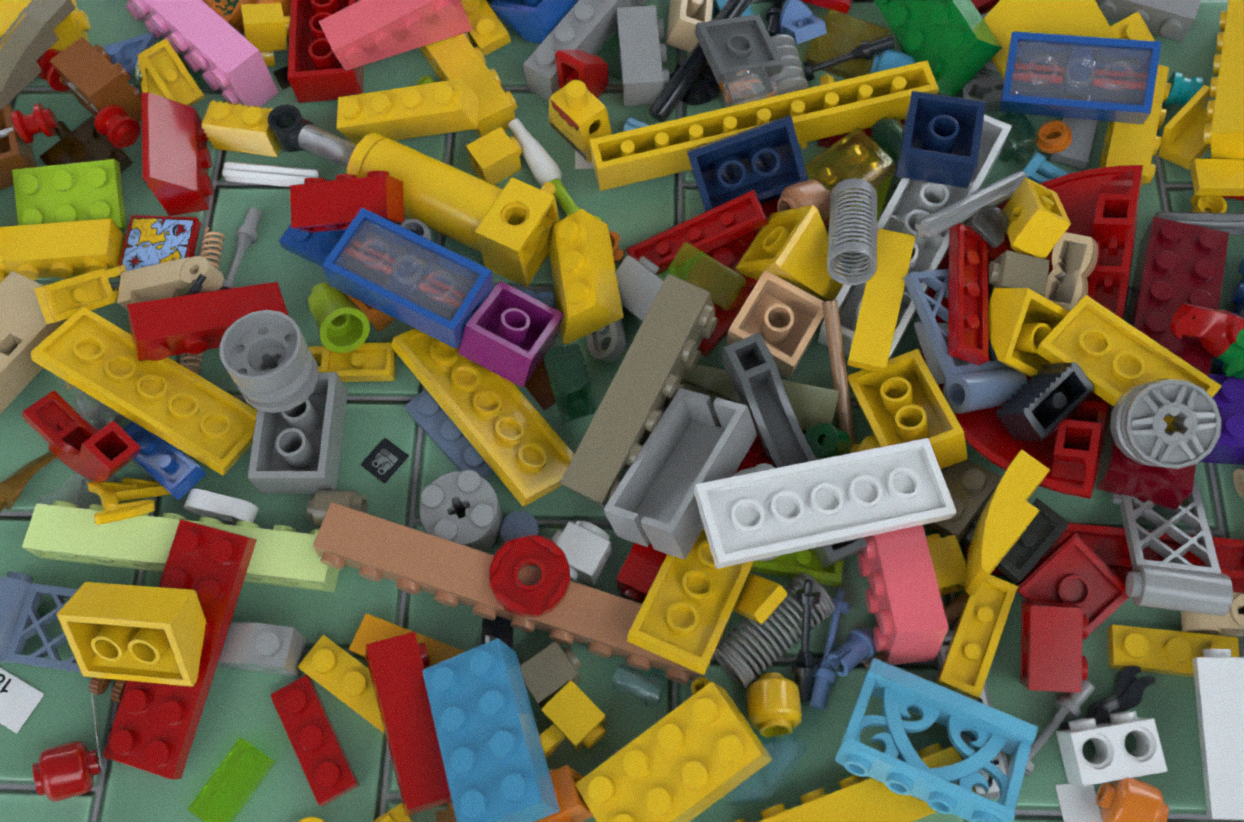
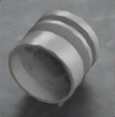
M272 310L251 312L237 319L225 331L220 342V359L246 402L257 410L270 413L288 411L302 404L314 392L319 379L318 365L296 322L283 312Z
M1167 379L1134 386L1123 394L1111 412L1110 430L1115 445L1127 458L1141 465L1180 469L1197 464L1212 452L1220 437L1221 416L1216 402L1203 388L1189 381ZM1164 417H1175L1172 421V425L1176 428L1175 431H1164L1167 427V423L1163 420Z

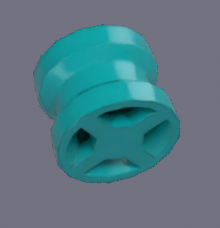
M1174 71L1168 81L1172 83L1170 93L1162 105L1170 107L1176 104L1183 108L1202 88L1203 78L1197 76L1191 79L1185 78L1182 73Z

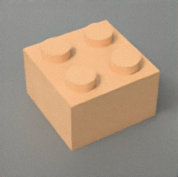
M764 271L730 326L726 345L733 344L760 332L778 367L779 374L790 379L824 321L822 306L824 301L780 277Z

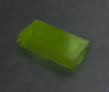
M687 242L683 244L666 271L667 274L710 292L712 302L726 311L747 281L740 274Z
M240 737L187 810L203 822H233L276 761L246 739Z

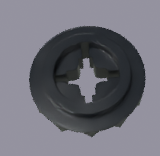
M676 64L675 71L670 74V80L681 65ZM706 64L699 74L700 80L695 84L694 88H692V85L681 98V102L690 105H701L717 97L720 87L709 64Z

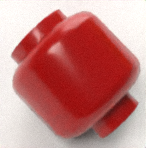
M79 740L43 750L40 754L39 762L32 765L38 795H46L53 802L88 793L93 788L94 776L101 774L97 750L88 751L84 742Z

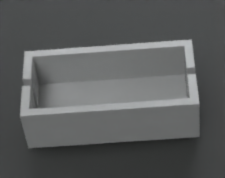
M679 388L603 509L617 537L646 547L651 542L653 548L657 551L686 559L704 528L693 491L695 485L732 477L758 435L747 405L716 398L712 403L708 395Z

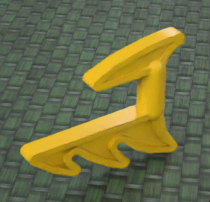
M123 478L122 483L88 482V491L99 495L103 506L101 512L94 514L96 525L137 517L155 510L154 500L120 504L119 502L171 494L157 480Z

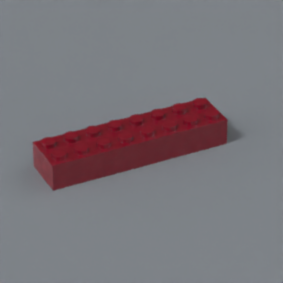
M1153 217L1140 241L1126 322L1209 377L1212 355L1205 350L1197 337H1190L1184 334L1181 339L1174 337L1170 331L1172 316L1183 303L1219 310L1229 232ZM1111 405L1096 489L1135 497L1145 502L1151 501L1153 504L1176 510L1193 491L1196 464L1178 469L1141 465L1127 458L1115 445L1110 430L1111 412L1114 408Z

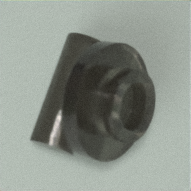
M984 206L968 221L967 225L991 247L996 249L1005 239L1004 236L1009 227V219L1000 208Z

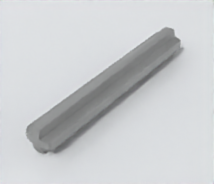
M1023 171L1013 173L918 220L915 224L918 236L922 239L933 237L1012 197L1026 177V173Z

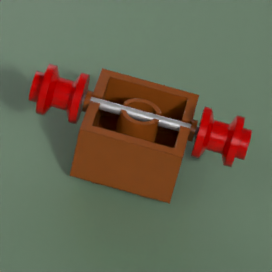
M83 37L79 38L62 52L57 49H48L36 61L42 69L38 76L47 80L48 85L55 91L64 92L71 90L79 103L95 117L94 125L96 130L100 134L107 136L109 142L114 147L125 148L134 144L140 134L138 122L142 120L141 93L133 84L128 83L131 76L118 62L113 65L111 58L101 46L97 44L93 47Z
M9 103L0 111V189L14 185L13 169L36 167L31 145L34 142L35 134L43 132L47 137L55 136L54 128L58 127L57 119L50 108L45 109L41 103L33 105V113L24 115L19 110L15 111Z

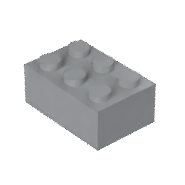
M318 372L319 379L314 392L302 404L291 410L277 413L257 410L248 479L262 494H316L318 489L337 490L348 390L337 372Z

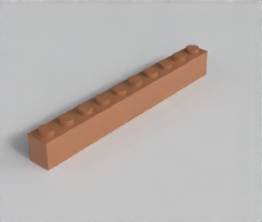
M331 502L312 547L318 556L321 557L320 562L329 567L343 570L344 565L358 569V575L374 582H381L382 578L397 582L396 587L414 595H418L420 590L434 594V600L443 605L457 607L458 603L473 607L472 613L482 618L495 620L497 615L512 620L510 625L521 631L533 633L536 628L550 633L549 638L558 643L571 646L573 641L587 645L588 652L603 658H611L612 654L627 658L626 664L633 668L649 671L650 667L666 671L665 677L678 683L688 684L689 679L694 681L701 675L698 672L627 642L628 632L642 606L640 603L570 581L565 599L553 611L540 617H520L507 612L496 601L492 593L489 567L494 555ZM528 566L522 568L518 574L519 581L527 586L537 584L542 577L540 570Z

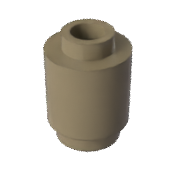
M318 489L315 497H310L307 507L308 518L313 519L316 527H321L331 502L364 513L368 511L366 496L358 495L357 491Z

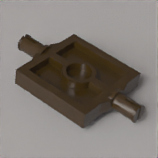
M93 116L72 132L65 122L57 121L62 131L58 127L54 128L61 140L39 156L47 166L115 159L120 162V171L123 172L133 164L121 148L114 147L109 142L107 136L100 134L96 130L94 125L95 118Z

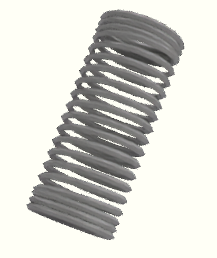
M857 178L846 179L839 182L830 194L827 270L832 279L841 284L859 285L869 281L877 270V191L872 184L865 180ZM857 192V193H862V194H864V195L856 194V193H855V194H848V195H845V194ZM856 196V197H861V198H864V199H860V198H849V199H845V198ZM848 201H860V202H864V203H859V202L845 203V202H848ZM859 205V206H863V207H857V206L846 207V206ZM857 209V210H863V211H856V210H854V211H846V210ZM843 253H848V254H859V253H863V254L850 256V255H846V254H843ZM840 256L847 257V258H860V257H863V256H866V257L861 258V259H859V260H849V259L842 258V257H840ZM866 260L865 262H862V263H860V264H847V263L841 262V261H845V262H849V263H854V262H861V261ZM867 264L866 266H863V267H861V268H856V269H849V268H845V267L840 266V265H843V266H847V267H860V266H862V265ZM866 269L865 271H862V272H859V273H847V272L841 271V270H845V271H850V272H851V271H861V270ZM840 274L847 275V276H859V277H845V276H842V275H840Z
M800 572L799 575L793 577L792 582H788L787 586H783L784 589L788 590L789 594L764 623L758 624L749 618H745L744 623L739 624V628L734 627V631L729 632L728 637L723 636V641H719L714 657L724 671L740 687L747 688V685L755 681V675H761L760 670L766 671V666L771 667V661L777 662V656L782 657L783 652H788V647L793 648V643H798L799 638L801 639L802 627L783 604L802 623V616L791 605L789 600L803 614V606L795 601L794 595L796 590L804 589V580L813 581V593L820 592V603L811 605V613L816 618V621L811 618L810 629L814 630L815 624L820 625V620L825 621L829 615L834 613L835 606L825 589L809 574ZM778 609H780L788 617V619L795 625L799 633L791 627V625L785 620V618L782 616ZM773 614H775L784 623V625L789 629L794 638L788 634V632L781 626V624L778 622V620L775 618ZM769 619H770V620L778 627V629L783 633V635L786 637V639L788 640V642L777 632V630L773 627V625L771 624V622L769 621ZM764 625L777 637L782 646L772 637ZM761 632L771 641L776 650L768 643ZM756 637L764 644L770 654L763 648ZM726 640L730 642L733 648L727 644ZM751 642H752V643L757 647V649L762 653V655L764 656V658L758 653V651L754 648V646L751 644ZM749 651L755 656L758 662L753 658Z

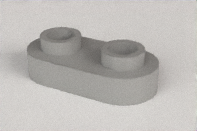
M622 319L586 336L588 350L592 357L604 363H612L622 355L626 345Z

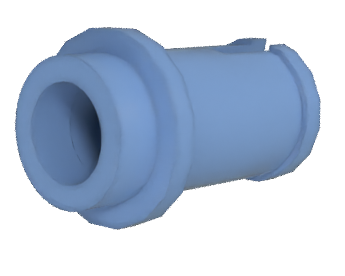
M866 628L851 630L848 634V639L828 655L827 661L830 668L835 671L842 664L843 667L837 674L845 677L864 658H871L876 653L873 633Z

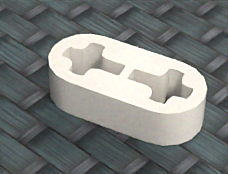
M191 489L183 506L185 510L195 515L215 518L236 525L237 521L254 523L259 510L257 506L245 500L201 489Z

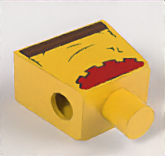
M572 80L549 98V126L588 163L592 162L589 140L612 135L608 112L604 104L586 88L584 82L579 80Z

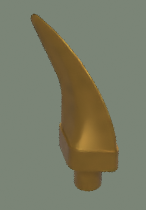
M52 452L46 453L27 463L0 482V513L3 509L10 510L33 475L57 458Z

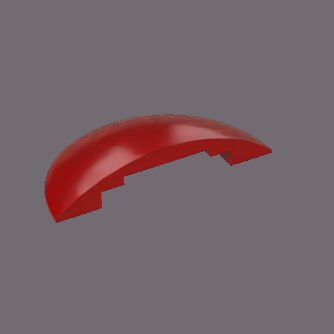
M1143 165L1089 169L1040 183V185L1057 193L1071 223L1065 232L1092 237L1098 244L1097 263L1092 273L1087 277L1088 297L1125 320ZM1009 199L980 218L971 228L1009 240L1000 215ZM1053 249L1050 251V253H1049V254L1047 255V257L1045 258V260H1049V261H1050V262H1049L1048 275H1049V274L1051 273V271L1053 270V265H1052V252H1053ZM949 252L938 270L949 269ZM929 287L927 295L934 299L936 291ZM943 297L940 304L948 309V300ZM935 316L937 323H947L939 316ZM920 345L921 356H922V358L924 359V361H925V363H926V360H925V357H924V354H923V351H922V348H921V345ZM1025 375L1027 380H1032L1031 377ZM938 384L941 392L943 393L944 384ZM1094 392L1043 441L1034 440L1032 442L1029 440L1027 442L1024 440L1022 442L1020 440L1018 442L1013 439L996 416V409H1001V406L961 414L954 413L964 431L965 441L993 464L1006 471L1022 449L1050 469L1039 485L1040 487L1063 494L1091 499L1111 404Z

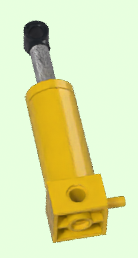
M280 105L270 112L268 125L281 149L287 152L310 151L347 168L346 174L356 175L357 178L367 177V172L381 170L389 172L390 177L403 181L405 218L420 220L429 229L481 252L485 267L492 270V272L527 288L549 255L553 226L559 222L556 199L553 195L556 187L553 183L545 182L541 189H538L511 177L504 189L379 133H370L355 145L315 127L311 121L304 119L299 109L293 105Z

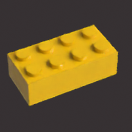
M711 681L578 781L575 786L596 822H690L773 759L726 690Z

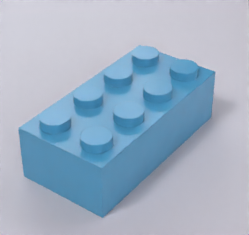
M497 638L422 670L457 822H535L560 812L517 653Z

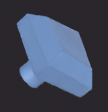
M152 33L106 45L104 51L111 58L113 65L118 62L129 75H135L139 68L138 54L150 48L155 41V37Z

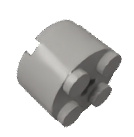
M466 470L447 473L425 487L421 493L420 519L428 534L485 553L496 543L501 523L504 520L503 512L494 489L477 472ZM465 512L466 516L459 519V514Z

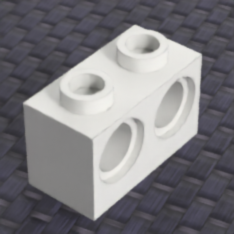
M1136 711L1110 714L1111 722L1096 724L1095 718L1069 721L1070 729L1056 731L1068 783L1087 786L1168 771L1155 719L1137 717ZM1129 732L1136 739V747L1131 754L1127 752L1124 746L1125 737ZM1088 739L1095 746V755L1090 761H1087L1082 753L1083 744Z

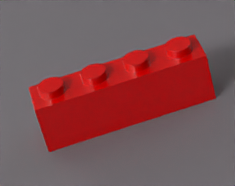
M278 281L127 304L129 327L138 361L149 359L158 361L168 356L185 353L199 354L208 349L220 348V342L225 331L237 319L251 312L272 310L283 312L289 316Z
M414 631L366 644L365 656L405 815L409 816L451 803L452 798L422 671L425 669L424 667L430 666L425 642L418 644Z

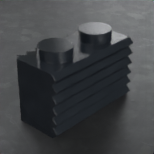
M1077 363L1043 365L1042 370H1038L1037 375H1032V380H1027V384L1022 385V389L1017 390V394L1012 395V399H1007V403L1002 404L1001 409H996V416L1016 441H1043L1094 392V386Z

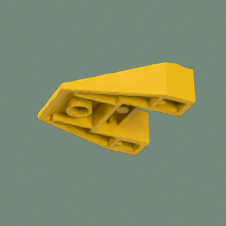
M1000 0L983 18L1002 46V49L992 60L1003 80L1012 31L1155 41L1139 12L1110 26L1095 0Z

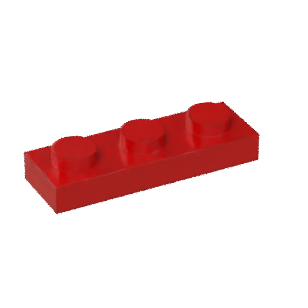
M305 675L270 694L318 805L323 807L360 786L311 677Z

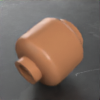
M814 179L787 186L781 192L777 203V211L814 205L824 222L829 217L830 192L819 181Z

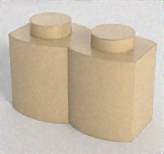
M1065 232L1053 248V270L1047 277L1044 297L1068 311H1071L1085 295L1088 296L1087 277L1094 270L1098 259V244L1092 237Z

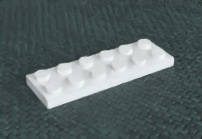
M929 438L699 483L695 485L693 490L716 569L951 519L957 513Z

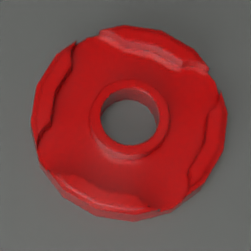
M526 535V537L514 538L507 541L493 557L489 567L490 588L496 601L507 612L520 617H540L553 611L565 599L570 585V566L564 551L552 540L539 535ZM526 566L537 567L542 574L541 580L532 586L524 585L518 579L520 570Z

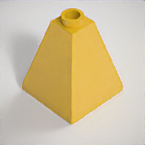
M814 205L771 213L767 219L769 224L761 228L735 269L740 274L757 281L763 272L767 271L824 302L835 300L844 284L832 279L828 273V233L818 209Z

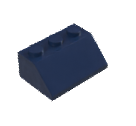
M790 115L687 150L705 211L711 210L751 190H755L759 200L780 194L787 186L808 180Z

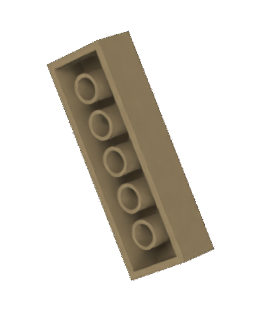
M667 274L560 481L563 486L573 493L605 508L679 388H684V385L680 383L686 371L692 372L701 354L697 349L703 338L709 339L716 327L718 318L714 317L715 308L710 292Z

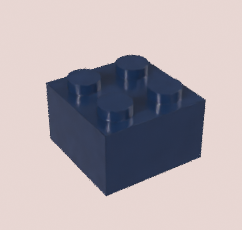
M912 91L904 118L895 177L968 188L978 163L986 102Z

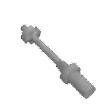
M249 208L243 226H239L236 236L239 238L238 250L227 279L223 281L220 288L221 290L238 288L233 286V281L243 254L250 244L255 243L258 238L256 230L262 217V212L256 208Z
M1081 681V693L1069 692L1065 697L1060 696L1056 700L1054 705L1059 711L1031 745L1025 775L1030 776L1034 771L1035 766L1031 762L1032 758L1067 717L1076 720L1081 714L1079 708L1095 689L1089 681Z

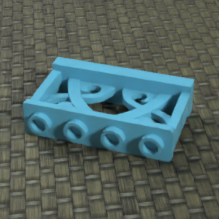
M873 657L864 675L835 761L843 765L848 772L854 775L868 776L884 783L894 793L911 795L925 801L929 807L939 813L954 814L970 822H1013L1031 745L1035 741L1038 727ZM871 695L882 699L883 716H864ZM907 711L922 717L919 721H904L901 718L910 720L911 715ZM934 722L947 727L951 744L965 760L949 766L928 768L914 750L906 732L917 733L931 727ZM872 726L886 728L887 733H878L871 740V742L881 743L884 747V753L862 744L860 732ZM960 734L973 738L976 741H970L968 743L970 747H968L962 740ZM1000 751L1012 755L1007 775L991 763ZM981 770L990 775L997 783L1000 791L999 800L994 802L972 792L973 786H980L986 794L989 791L986 778L979 773Z

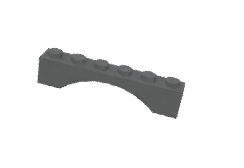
M758 332L724 347L721 362L741 403L748 406L759 440L772 466L780 468L815 461L816 458L790 405L778 367L761 333ZM864 537L813 549L823 569L860 553L867 546Z

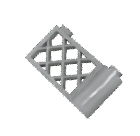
M1193 484V491L1187 497L1189 502L1187 507L1183 508L1180 505L1176 510L1164 507L1175 515L1168 521L1151 509L1156 505L1151 501L1143 503L1135 497L1110 493L1112 503L1120 505L1133 570V572L1130 571L1127 575L1125 588L1127 596L1132 597L1133 603L1136 606L1225 616L1232 604V582L1229 576L1221 574L1198 484ZM1142 516L1155 525L1157 529L1149 533L1136 523V519ZM1182 520L1196 530L1197 535L1191 538L1175 525ZM1166 532L1168 536L1182 546L1174 551L1157 538ZM1149 546L1165 558V560L1162 562L1145 560L1142 550ZM1190 551L1204 561L1205 567L1192 565L1182 556Z

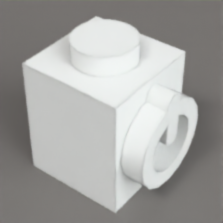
M577 520L575 524L569 521L564 531L558 530L555 533L552 541L564 551L570 566V581L575 582L578 578L594 586L612 555L611 542L608 541L609 535L601 528L586 521L580 522Z

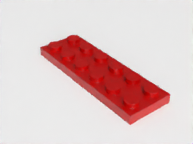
M180 519L158 587L196 591L206 620L197 681L193 687L127 681L102 757L171 780L182 778L257 539Z

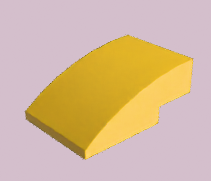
M1022 449L1010 464L991 495L973 532L965 571V592L970 596H973L1040 511L1028 501L1050 469Z

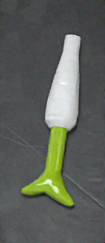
M513 119L508 127L518 141L523 152L522 155L535 180L541 187L545 182H551L555 185L556 191L553 195L565 211L566 217L581 210L561 183L562 173L557 163L525 129L521 121Z

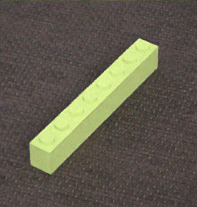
M58 500L54 501L53 505L36 503L22 548L41 559L163 572L180 519L186 520V518L174 513H163L162 517L150 516L149 513L121 521L96 525L94 514L103 510L102 505H90L89 509L77 508L75 504ZM200 517L199 521H190L257 539L244 582L335 592L339 569L321 563V557L318 556L312 547L319 529H312L310 534L298 533L296 529L284 525H274L273 530L262 529L259 525L248 521H237L236 526L223 524L222 521L211 517Z

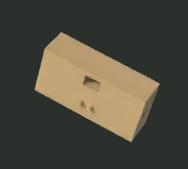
M14 271L0 283V414L43 369L42 366L32 361L31 351L68 320L65 319L46 324L34 288L43 285Z

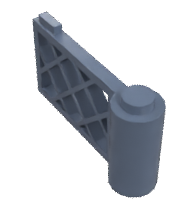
M949 269L911 272L903 278L946 381L943 387V395L954 413L961 414L1000 407L1002 404L1007 403V399H1012V395L1017 394V390L1022 389V385L1027 384L1025 374L998 361L989 338L988 348L992 361H987L981 366L964 361L962 366H955L952 357L948 355V332L940 328L935 319L937 315L948 323V309L940 303L943 297L948 300ZM920 283H924L936 291L934 299L924 293Z
M12 571L8 572L7 577H0V663H15L81 673L75 656L62 661L57 651V648L68 641L65 633L63 632L51 640L45 628L58 619L57 613L77 592V589L31 583L33 577ZM42 596H53L58 607L40 618L37 610ZM38 632L44 646L30 656L22 655L27 639Z

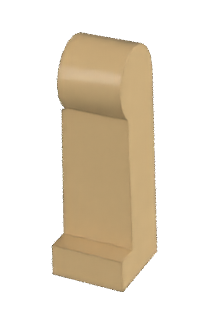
M202 256L186 257L121 272L117 303L127 310V304L171 298L175 290L189 286L194 279L198 278L200 273L207 278L203 282V287L199 293L218 291L223 284L224 277L219 269L215 268Z

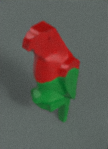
M1183 303L1172 316L1170 331L1173 336L1181 339L1183 334L1197 337L1210 355L1223 361L1222 371L1225 376L1244 379V318L1226 310H1216Z

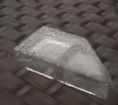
M79 473L66 479V484L51 494H44L39 497L37 502L38 504L53 505V502L56 500L75 504L77 508L89 509L90 505H102L100 496L88 491V482L92 480L83 477ZM112 475L105 482L119 483V479Z

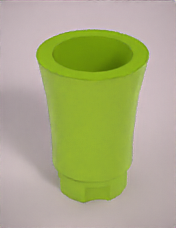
M323 282L314 286L311 295L308 297L310 312L316 321L322 344L328 350L336 353H347L359 348L366 341L370 332V322L367 316L355 307L345 293L331 287L328 283Z

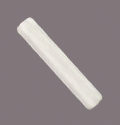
M232 161L225 162L222 169V175L226 181L285 187L304 184V179L322 178L318 169Z

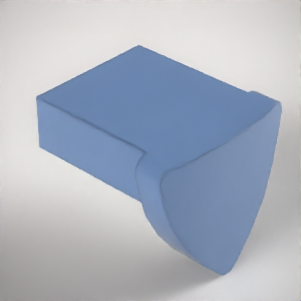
M786 0L780 14L779 35L788 34L793 37L796 44H800L827 34L825 21L814 16L804 3L799 0Z

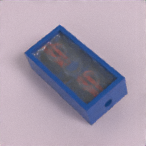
M1012 31L999 112L1144 124L1151 113L1162 42Z
M364 208L360 209L322 264L331 287L457 350L461 345L466 323L494 289L492 270Z

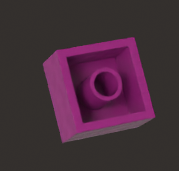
M499 281L466 323L458 354L523 388L555 343L564 313Z

